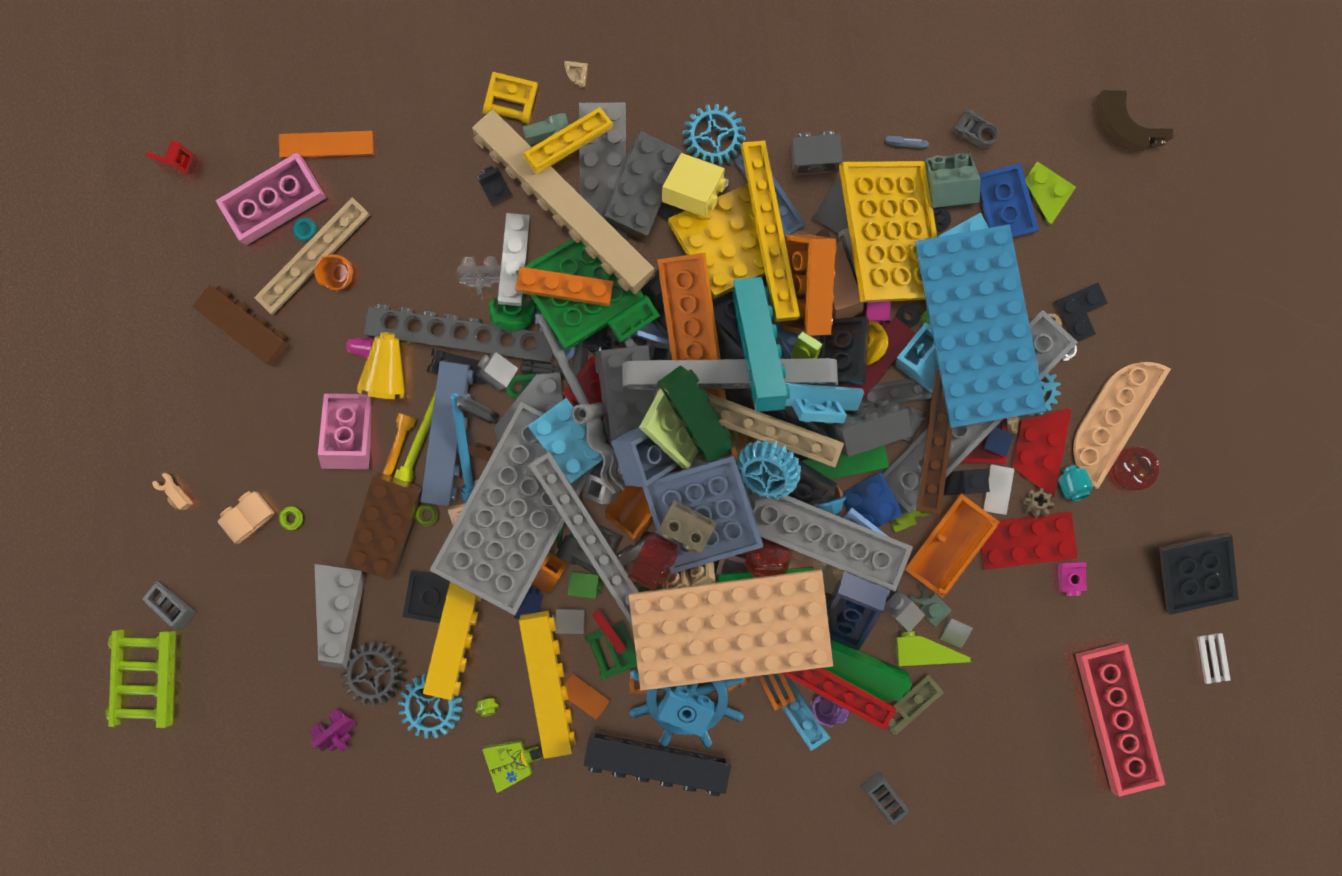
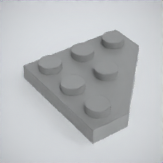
M560 371L536 374L495 425L497 445L520 402L545 414L563 400Z

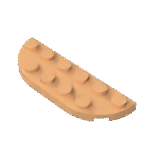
M1153 362L1128 365L1115 372L1099 392L1079 425L1073 444L1077 468H1085L1095 489H1098L1171 370L1170 368Z

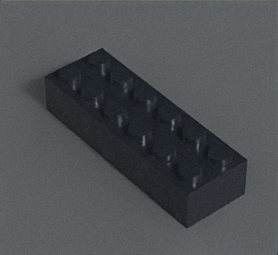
M592 731L588 739L583 766L588 767L590 772L602 773V770L611 771V775L615 777L635 776V780L640 782H649V779L659 781V785L673 787V784L682 785L683 790L696 792L697 789L706 790V794L712 796H720V793L726 794L731 770L730 758Z

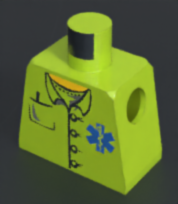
M522 740L487 745L482 749L497 793L531 775L533 770L530 763L542 759L539 746L525 749Z

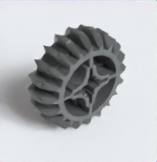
M372 641L369 642L368 649L362 643L360 644V651L357 648L351 650L354 657L349 655L348 662L350 664H347V672L340 673V677H347V681L342 683V687L350 686L351 689L347 690L346 694L350 695L354 692L353 701L356 702L362 697V705H366L368 699H370L371 706H375L378 699L382 705L385 703V697L389 700L394 698L391 691L394 693L400 691L399 687L395 684L404 683L403 679L397 677L404 675L405 671L398 670L397 668L403 665V661L396 663L394 660L399 654L389 655L392 651L391 646L383 651L384 643H379L375 649V643ZM370 655L381 657L387 662V665H377ZM363 657V672L355 676L356 664ZM371 668H373L372 671L383 670L374 676L375 680H373V677L369 678V676L363 678V676L371 671ZM390 671L389 684L382 690V675ZM367 682L370 684L371 689H374L375 693L365 691L358 683Z

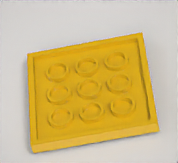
M748 184L719 196L713 210L710 209L706 217L684 211L668 219V224L686 255L706 254L711 296L713 299L731 292L734 279L766 276Z

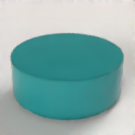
M300 218L293 224L292 231L298 240L309 242L317 234V226L309 218Z

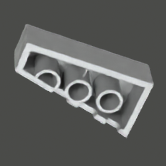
M314 564L318 661L325 667L347 669L365 577L360 570Z

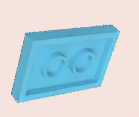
M565 398L528 425V428L545 451L551 453L569 483L572 484L603 461V457L588 445L586 424L575 422L572 416L574 407Z

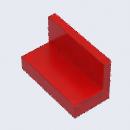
M171 140L165 158L150 152H146L145 156L159 166L186 175L193 153L181 143Z

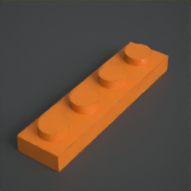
M519 267L515 290L519 293L610 307L614 283L608 280Z

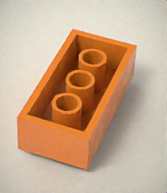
M809 234L785 235L800 317L798 320L781 321V329L798 334L804 332L809 336L831 335L836 239Z

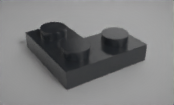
M1098 282L1054 301V304L1067 333L1079 342L1096 335L1087 313L1108 304Z

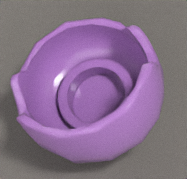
M821 695L815 697L811 706L813 716L819 724L829 727L839 723L844 724L850 715V711Z

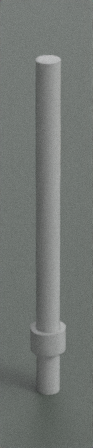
M543 314L537 315L536 318L578 404H589L556 335ZM602 431L603 439L606 441L607 439Z

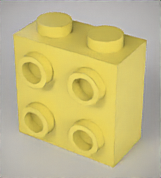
M681 153L662 187V202L706 217L709 210L715 208L718 199L717 194L719 192L722 193L726 186L727 179L724 178L725 168Z

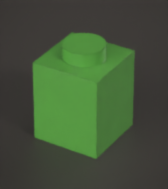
M570 572L567 595L596 599L597 594H602L603 580H599V574Z

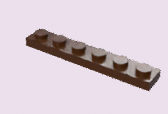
M939 369L935 370L916 511L941 514L953 428L950 429Z

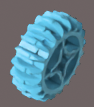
M715 104L714 110H711L710 105H706V112L698 108V117L695 114H691L690 119L692 122H685V127L690 130L683 131V136L689 137L683 140V144L686 146L691 145L687 148L686 152L688 154L695 152L694 158L698 159L701 157V160H708L711 164L717 161L718 166L722 167L723 159H725L726 163H731L732 160L729 155L734 158L739 156L736 150H741L742 144L739 142H744L746 139L744 135H740L745 132V127H737L742 123L741 118L733 120L736 112L732 111L728 115L727 106L723 108V111H719V104ZM715 119L725 122L731 129L719 127ZM707 121L708 129L700 133L699 136H695L698 126ZM712 127L713 132H716V135L719 134L717 144H715V140H712V137L709 138ZM729 136H733L731 145L721 152L720 143L728 139ZM697 143L710 145L714 153L703 150Z
M768 439L763 443L757 440L754 444L750 442L746 448L744 447L737 458V466L740 470L744 486L751 489V494L757 493L759 498L766 496L768 500L774 496L779 500L780 497H787L790 492H793L799 483L801 466L798 465L799 458L793 457V451H786V445L783 447L778 446L777 441L771 444Z
M424 674L421 678L422 683L416 677L413 679L415 687L410 683L405 686L409 693L402 691L400 695L406 700L398 701V705L405 706V709L398 711L399 715L406 714L407 717L401 722L403 724L408 721L411 723L407 728L408 731L416 727V736H419L423 730L425 739L429 738L431 731L433 737L438 738L439 730L443 735H446L448 733L446 726L450 729L455 727L451 719L454 721L460 720V716L455 714V712H461L463 708L455 704L460 703L462 698L458 697L448 700L449 711L446 716L440 706L443 698L431 697L419 691V689L425 686L427 675ZM413 697L417 699L416 701L420 705V712L417 716L414 715L412 709ZM438 698L433 706L435 711L433 712V710H430L423 715V712L426 710V707L428 706L426 701L428 700L429 703ZM426 716H432L435 719H439L441 723L428 725L421 721Z

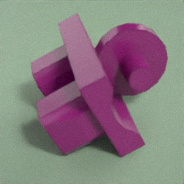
M336 709L328 716L332 726L326 729L324 724L318 723L310 729L313 737L310 743L313 748L318 747L321 751L328 748L330 752H333L336 748L342 752L347 749L345 742L351 738L348 732L357 725L353 719L346 717L342 711Z

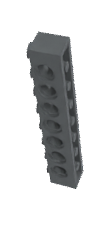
M375 304V307H368L364 335L367 337L380 336L381 332L395 334L394 338L399 339V342L486 355L497 352L502 357L533 362L538 361L552 364L553 351L542 328H537V332L529 331L528 327L517 331H507L495 326L492 321L491 325L482 324V320L477 318H468V321L458 320L459 316L445 314L444 318L435 317L436 313L430 311H422L421 314H415L409 308L399 307L398 311L389 310L390 306ZM391 317H396L397 325L392 329H388L386 326L387 320ZM413 321L420 322V329L417 332H410L409 325ZM436 324H442L444 328L443 333L439 336H434L432 333V329ZM461 327L466 328V336L463 339H457L455 336L456 330ZM482 331L490 333V339L485 343H481L478 340V336ZM506 334L513 336V343L509 346H503L501 343L502 337ZM528 338L536 339L537 344L534 349L528 350L524 347V343Z

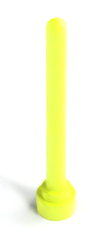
M435 392L405 464L399 470H396L395 478L410 483L414 479V476H412L414 471L412 469L431 426Z

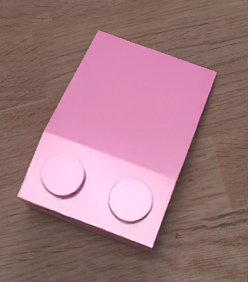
M324 394L318 447L321 469H369L372 397L367 396L368 394Z

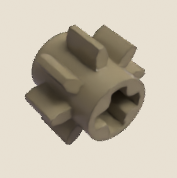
M1043 488L1036 493L1030 490L1028 494L1030 498H1025L1023 501L1025 505H1028L1026 514H1033L1035 519L1042 514L1044 517H1047L1049 515L1048 509H1053L1055 505L1050 502L1052 494L1047 495L1043 492Z

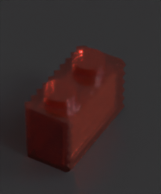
M652 532L645 539L628 578L651 591L656 590L659 586L663 587L669 576L666 573L668 566L672 567L677 560L678 554L675 551L678 545L661 537L656 532Z

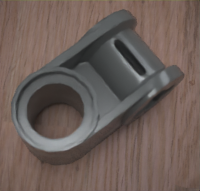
M965 108L962 112L963 116L958 124L952 127V131L981 149L991 148L998 139V128L974 111ZM981 133H990L992 140H984Z

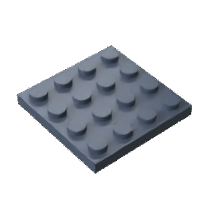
M734 454L663 475L651 484L643 487L671 574L763 547L760 532ZM673 500L717 522L702 553L698 551L696 553L691 552L683 547V543L677 540H667L658 531Z

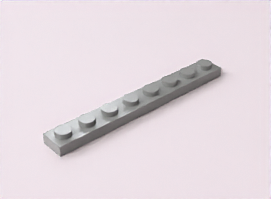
M548 452L529 464V466L632 626L629 593H637L639 591L553 456Z

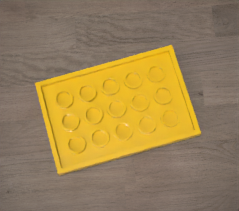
M925 161L842 162L839 164V171L861 303L926 300L915 242L936 238L937 231Z

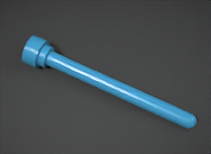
M453 393L451 395V404L464 481L460 492L462 501L466 503L474 489L463 412L455 405L457 403L456 398L460 395Z

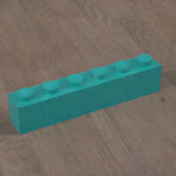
M762 277L734 279L732 297L755 412L785 409L786 399H790V388L788 384L784 383L786 370L785 365L780 364L782 356L781 346L776 344L775 341L777 339V327L775 324L772 325L771 322L773 320L772 305L767 303L769 300L768 287L763 285Z

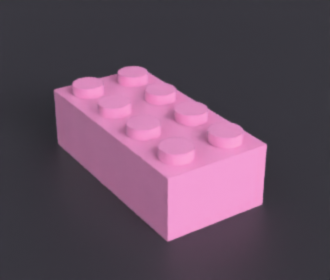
M295 153L215 201L238 240L248 245L326 199V196L304 159L298 153Z

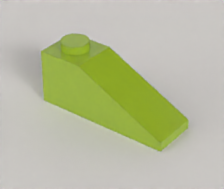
M901 631V636H894L896 664L898 666L971 662L970 657L925 637L915 635V631Z

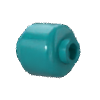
M1072 465L1062 470L1064 474L1059 477L1058 482L1066 499H1072L1073 502H1077L1091 495L1093 483L1085 468H1077L1076 465Z

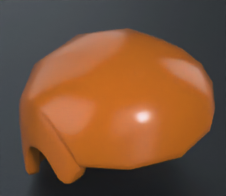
M332 254L321 257L315 265L314 274L319 285H323L330 290H341L346 288L352 281L353 268L346 258Z

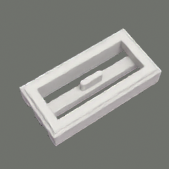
M1223 633L1197 636L1204 683L1230 681ZM1214 639L1217 642L1222 676H1220ZM1205 640H1208L1214 677L1210 675Z

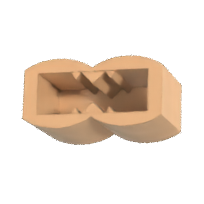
M248 491L238 499L240 503L236 507L232 508L230 506L220 514L221 518L217 522L235 544H240L275 515V512L258 492L251 493Z

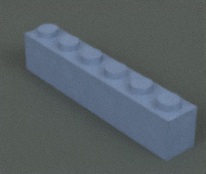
M440 361L421 495V502L450 506L452 501L457 499L458 487H455V479L460 477L461 464H458L459 449L451 395L458 393L462 397L467 396L471 399V394L467 393L468 384L472 385L474 370H471V365ZM462 410L466 431L468 418L464 417L465 411Z

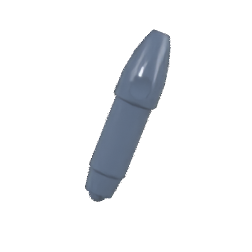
M888 136L885 138V143L894 147L921 149L929 146V143L922 139L903 138L900 136Z

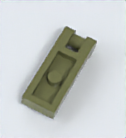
M926 674L910 688L909 693L903 695L900 702L896 701L892 704L897 709L896 712H899L903 717L899 721L892 717L889 722V731L893 735L898 734L944 693L929 674Z

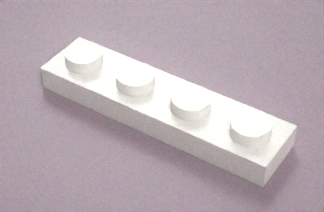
M506 213L498 304L522 306L523 293L516 292L515 290L518 277L516 271L519 270V267L526 265L530 215Z

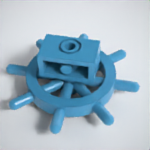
M632 670L630 672L631 678L639 681L638 670ZM746 677L713 681L697 687L699 684L697 683L647 690L646 697L647 704L631 709L629 715L631 718H637L650 713L655 722L665 729L659 740L661 746H667L673 733L680 735L696 734L700 737L703 746L709 748L712 745V741L707 730L714 727L723 716L737 722H741L744 719V715L741 712L727 707V688L743 683ZM658 689L666 692L663 699L657 701L656 694ZM716 691L718 693L717 702L711 701L708 697L704 696Z

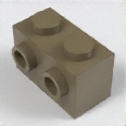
M673 500L658 531L667 540H677L683 543V547L694 553L696 551L702 553L717 522Z

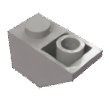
M889 589L884 610L904 629L910 632L925 614L900 590L892 591Z

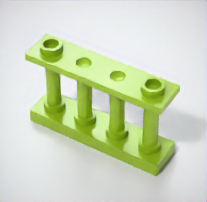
M124 630L112 631V635L109 636L108 646L111 649L109 706L106 709L108 727L121 724V718L153 719L156 722V728L172 726L176 631L159 632L157 638H124ZM124 647L156 648L159 650V657L156 662L123 661ZM123 671H155L158 674V683L155 686L122 685ZM122 695H154L157 698V707L154 710L121 709Z

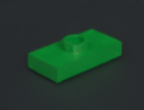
M645 295L606 322L618 341L622 342L660 315L648 296Z

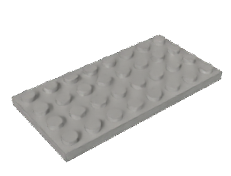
M520 402L430 568L431 572L513 615H516L565 523L529 464L547 453L528 428V425L544 413L523 402ZM593 468L570 484L578 497L587 481L588 474L592 472Z

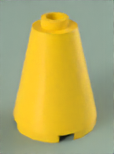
M381 332L380 336H375L357 385V392L359 394H362V390L368 391L367 396L395 399V394H399L400 398L404 397L399 339L394 338L395 334Z

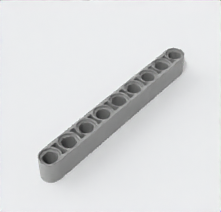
M745 359L626 361L622 363L623 388L628 390H660L657 382L680 365L688 371L690 369L693 370L699 379L697 385L700 389L751 388ZM780 359V364H784L786 370L784 383L821 386L838 385L837 360Z

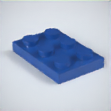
M1021 163L979 174L981 179L980 201L989 228L1010 224L1012 238L1039 231Z

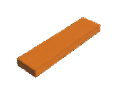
M373 132L279 134V157L287 159L295 153H298L302 158L374 156Z

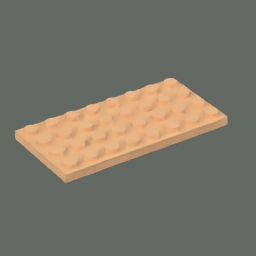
M821 569L629 593L640 690L833 666Z

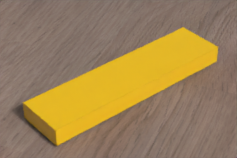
M598 107L525 151L523 158L535 174H538L611 130L613 123L604 111Z

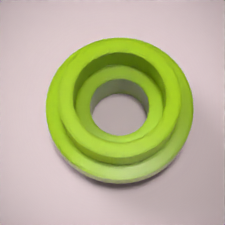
M423 503L417 507L415 520L418 524L428 527L436 523L438 510L434 505ZM426 510L431 513L429 519L423 517V512Z
M286 507L279 514V523L284 529L295 530L303 522V515L296 507ZM290 514H293L295 516V521L293 523H290L288 521V516Z
M494 698L485 699L476 703L477 708L475 711L477 714L481 713V717L494 715L495 710L499 709V705L496 704Z

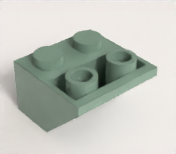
M971 153L934 156L924 159L933 208L979 203L981 179Z

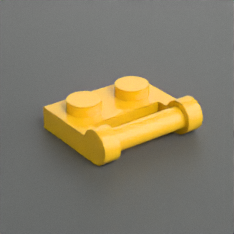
M492 72L483 114H488L493 109L498 115L521 120V123L529 124L538 83ZM494 98L525 105L524 110L519 111L493 104Z

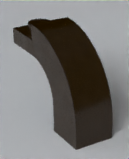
M1102 90L1097 95L1100 122L1106 133L1121 146L1135 151H1144L1150 147V142L1151 146H1163L1173 138V128H1146L1138 125L1131 119L1127 111V90Z

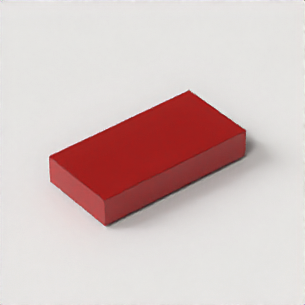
M601 609L592 614L593 619L616 651L622 653L626 650V644Z

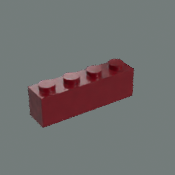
M894 317L891 322L886 320L882 324L888 336V347L885 354L878 361L866 365L865 384L836 387L861 388L864 391L861 402L916 335L913 330L897 317Z

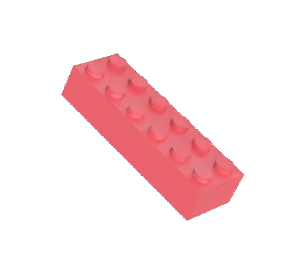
M1120 642L1075 654L1111 792L1120 797L1165 785L1128 644Z

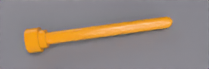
M398 413L396 419L398 431L383 471L384 474L390 476L393 474L406 433L410 431L411 427L414 428L416 418Z

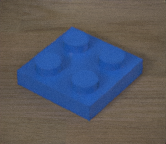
M882 472L843 492L846 496V500L843 502L848 511L853 508L877 528L904 514Z

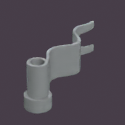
M600 402L590 405L586 403L576 405L572 411L573 419L578 424H586L588 445L603 457L604 464L600 473L602 483L609 489L611 494L616 493L614 487L607 479V470L610 465L609 474L611 479L620 486L622 491L626 490L625 485L616 475L618 460L614 448L607 444L602 436L603 425L600 416L604 415L605 406Z

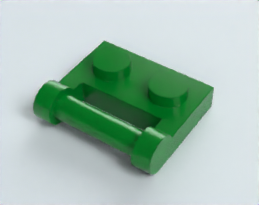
M624 620L612 624L627 646V649L622 653L616 651L601 629L584 636L586 642H589L597 661L601 680L637 667L636 651ZM603 636L615 663V667L610 669L598 641V638Z

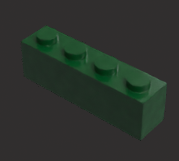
M680 365L660 379L657 384L700 455L708 462L715 461L734 447L730 441L732 435L724 425L720 424L721 416L714 407H710L708 403L710 397L697 385V382H699L697 375L693 370L690 369L688 371Z

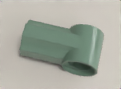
M565 113L555 114L546 118L545 121L523 126L526 142L530 146H535L569 125L567 115Z

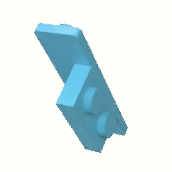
M785 383L790 388V399H786L785 406H792L799 420L804 422L844 423L847 416L844 410L857 411L864 395V391L861 388Z

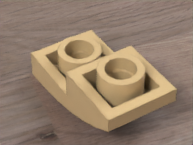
M714 563L699 565L673 574L670 572L665 576L666 589L714 582Z

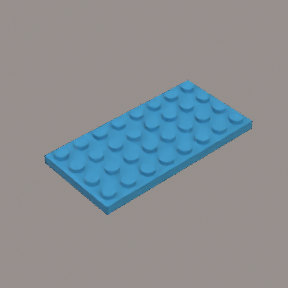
M1010 224L916 241L915 247L950 429L1045 412L1046 406Z

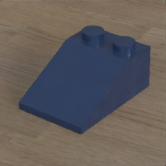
M843 572L826 606L830 639L859 651L884 611L889 589Z

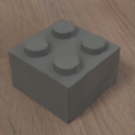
M824 131L817 136H811V133H799L796 135L797 137L792 138L790 145L792 175L839 171V164L842 163L840 134H834V131Z

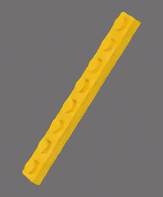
M743 142L741 151L774 321L798 320L800 314L766 142Z

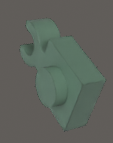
M918 585L917 588L922 592L921 597L915 598L912 594L908 596L913 602L922 605L919 609L925 614L924 617L936 627L952 610L935 593L928 597L926 588Z

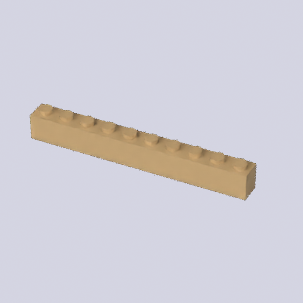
M493 109L472 127L475 142L481 148L486 147L490 151V157L497 164L501 162L506 167L505 171L512 179L517 178L522 183L521 187L528 195L533 194L543 210L547 211L549 209L554 214L552 217L561 227L565 225L570 230L568 233L577 243L581 241L586 246L585 251L593 259L597 257L602 262V268L609 275L613 273L619 279L617 282L625 291L630 290L635 295L655 276L654 267L551 166L535 174L523 158V153L532 147Z

